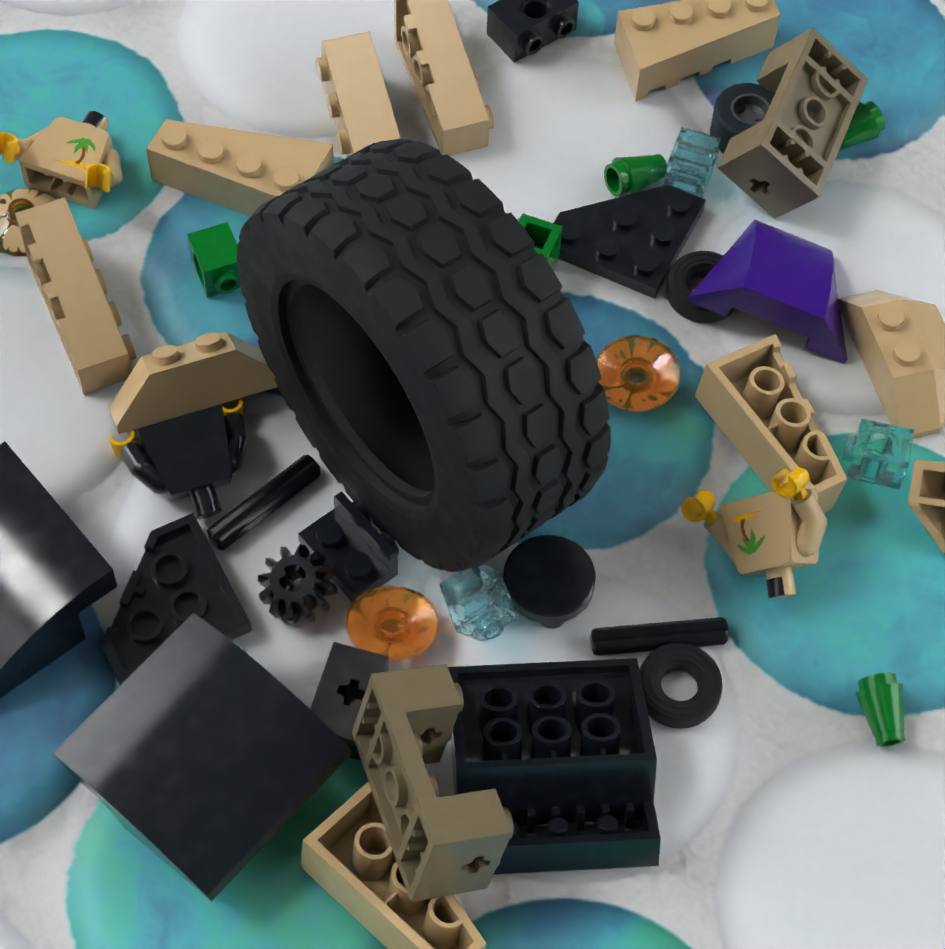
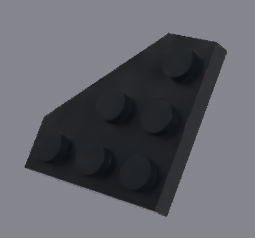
M665 185L559 212L553 222L563 226L559 260L655 299L671 267L677 260L703 213L706 199L671 185Z
M194 513L150 532L144 545L145 552L136 571L133 570L119 601L120 608L112 626L108 627L104 634L101 646L119 685L193 613L208 622L230 640L252 631L251 622Z

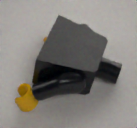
M242 398L236 399L237 407L233 409H226L222 404L138 429V439L135 431L131 430L128 431L129 438L126 441L117 442L113 436L109 437V441L115 456L124 461L131 474L155 494H166L170 501L189 497L196 519H204L222 512L215 488L230 484L232 473L238 471L242 466L249 440L244 421Z

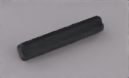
M308 454L300 457L207 529V534L211 543L219 550L228 548L317 479L321 474L319 464Z
M723 617L594 628L591 631L590 644L592 652L596 656L654 651L663 645L672 643H685L696 647L724 645L729 638L727 621Z

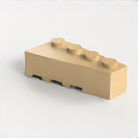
M394 0V42L441 154L451 156L488 147L489 129L494 128L493 114L490 106L484 105L479 81L471 68L449 1Z
M681 0L618 11L614 45L635 102L648 97L649 91L659 87L667 90L677 86L679 79L695 73L700 77L712 72L713 66L725 61L732 64L773 48L781 15L775 0Z
M370 31L322 41V55L316 58V67L326 95L329 115L334 119L337 128L336 137L341 155L345 154L347 158L370 144L401 139Z
M168 119L164 121L146 148L151 179L153 181L249 217L263 203L278 195L280 196L288 189L303 183L334 164L333 144Z
M63 197L15 213L29 266L83 394L85 395L127 380L132 372L130 360L136 359L133 344L128 334L121 336L118 327L122 325L117 307L114 301L107 302L104 294L108 293L104 278L100 269L94 270L92 265L94 259L87 239L85 237L81 238L66 198Z
M774 334L707 363L695 397L770 492L774 491L772 478L782 468L787 469L790 474L795 468L801 467L808 471L810 478L804 488L817 489L818 503L824 513L832 510L847 481V477L825 432L818 430L812 418L814 410L808 398L803 399L795 383L797 375L791 363H785L780 353L782 345L777 335Z
M369 781L303 839L300 867L387 949H485L487 943L454 895L415 902L410 901Z

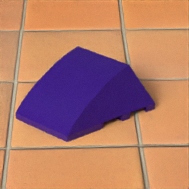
M754 219L686 300L725 317L732 307L806 336L805 349L843 364L847 361L832 250Z

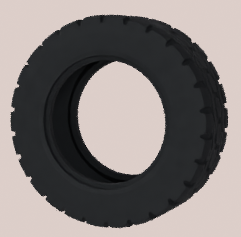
M393 139L376 142L333 164L303 183L288 189L280 196L278 195L263 203L243 225L239 235L240 241L237 245V263L240 267L238 270L242 295L246 299L245 307L252 329L259 338L257 342L267 366L276 377L274 380L289 409L295 413L297 423L312 447L318 450L319 456L338 483L343 484L350 498L353 501L357 500L364 506L373 523L382 532H387L394 541H397L404 551L418 560L422 559L425 564L435 569L446 570L447 572H459L476 568L542 526L546 521L563 512L568 506L570 507L583 499L591 491L606 468L607 454L610 451L611 427L607 423L610 418L605 389L598 383L602 377L591 345L583 339L585 331L570 299L564 297L561 293L563 286L543 254H537L532 238L511 212L506 213L504 211L502 201L479 178L473 180L471 172L447 154L442 155L440 150L419 141Z

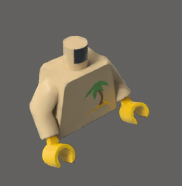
M89 111L81 123L65 117L55 118L47 128L23 139H18L15 135L7 132H0V154L3 155V160L7 163H13L14 160L19 161L26 187L59 198L65 197L68 201L96 210L103 192H110V188L119 185L123 179L120 155L113 149L111 135L106 131L109 122L105 116L96 111Z
M801 467L795 468L790 474L787 469L782 468L772 478L774 491L719 505L720 511L717 512L713 510L716 504L715 497L708 490L699 491L694 499L687 497L681 504V512L687 520L691 522L705 520L703 526L721 545L741 575L766 576L768 597L771 600L796 596L793 570L813 566L817 563L818 550L828 524L827 518L818 503L817 489L804 488L810 478L808 471Z

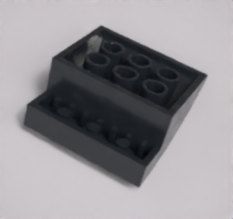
M6 442L0 444L1 698L84 641L86 636L79 613L118 587L113 568Z
M195 613L178 627L53 752L54 756L68 772L94 793L125 829L211 902L352 753L351 749L288 688L239 646Z
M637 658L448 667L453 682L460 685L464 699L463 710L457 716L451 737L454 795L496 789L503 808H507L510 811L513 819V836L505 848L494 875L659 866L661 837L654 806L657 757Z

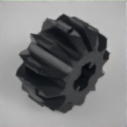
M299 544L294 555H292L287 547L281 546V560L276 562L272 558H266L265 564L271 570V573L257 575L258 582L261 586L265 587L259 593V598L263 604H271L269 612L274 618H280L285 614L288 623L296 625L302 613L308 622H314L315 613L313 610L316 607L323 611H329L330 604L324 596L337 594V586L330 581L336 575V571L331 564H325L326 557L319 550L310 554L306 545ZM298 578H302V580H300L301 588L297 591H293V589H295L294 581Z

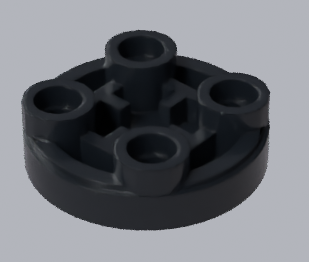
M556 535L535 536L521 542L509 554L503 571V594L519 614L527 619L541 623L546 628L555 629L562 626L565 621L579 615L590 603L595 588V568L590 556L577 543Z

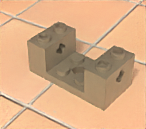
M813 27L769 52L756 80L766 90L775 93L765 118L758 124L730 138L717 167L774 219L820 197L868 81L856 67Z
M447 664L371 674L352 730L357 750L411 902L487 889L514 831L511 813L507 808H503L496 789L439 797L437 780L432 773L428 774L425 764L440 762L446 744L451 740L452 729L457 716L463 710L464 705L462 689L458 683L453 682Z

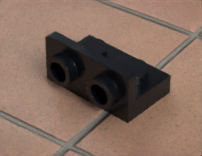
M342 491L334 496L333 510L298 533L299 543L306 545L310 554L317 550L324 554L326 557L325 564H331L336 571V575L332 580L354 605L398 575L399 549L397 544L387 532L379 533L371 524L370 516L364 506L357 500L351 502Z

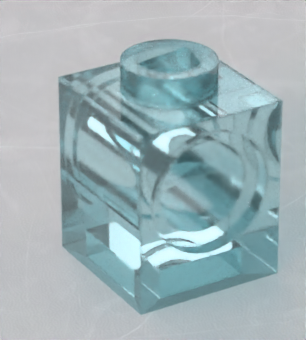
M681 127L667 163L664 186L671 185L703 198L716 165L721 138Z
M860 419L855 435L847 434L843 448L842 460L849 461L847 478L900 489L909 467L914 429ZM870 451L878 452V453L881 454V455L873 454V453L870 452Z
M483 564L476 568L459 571L439 583L455 630L460 634L480 641L490 640L502 634L504 627L518 619L501 571Z

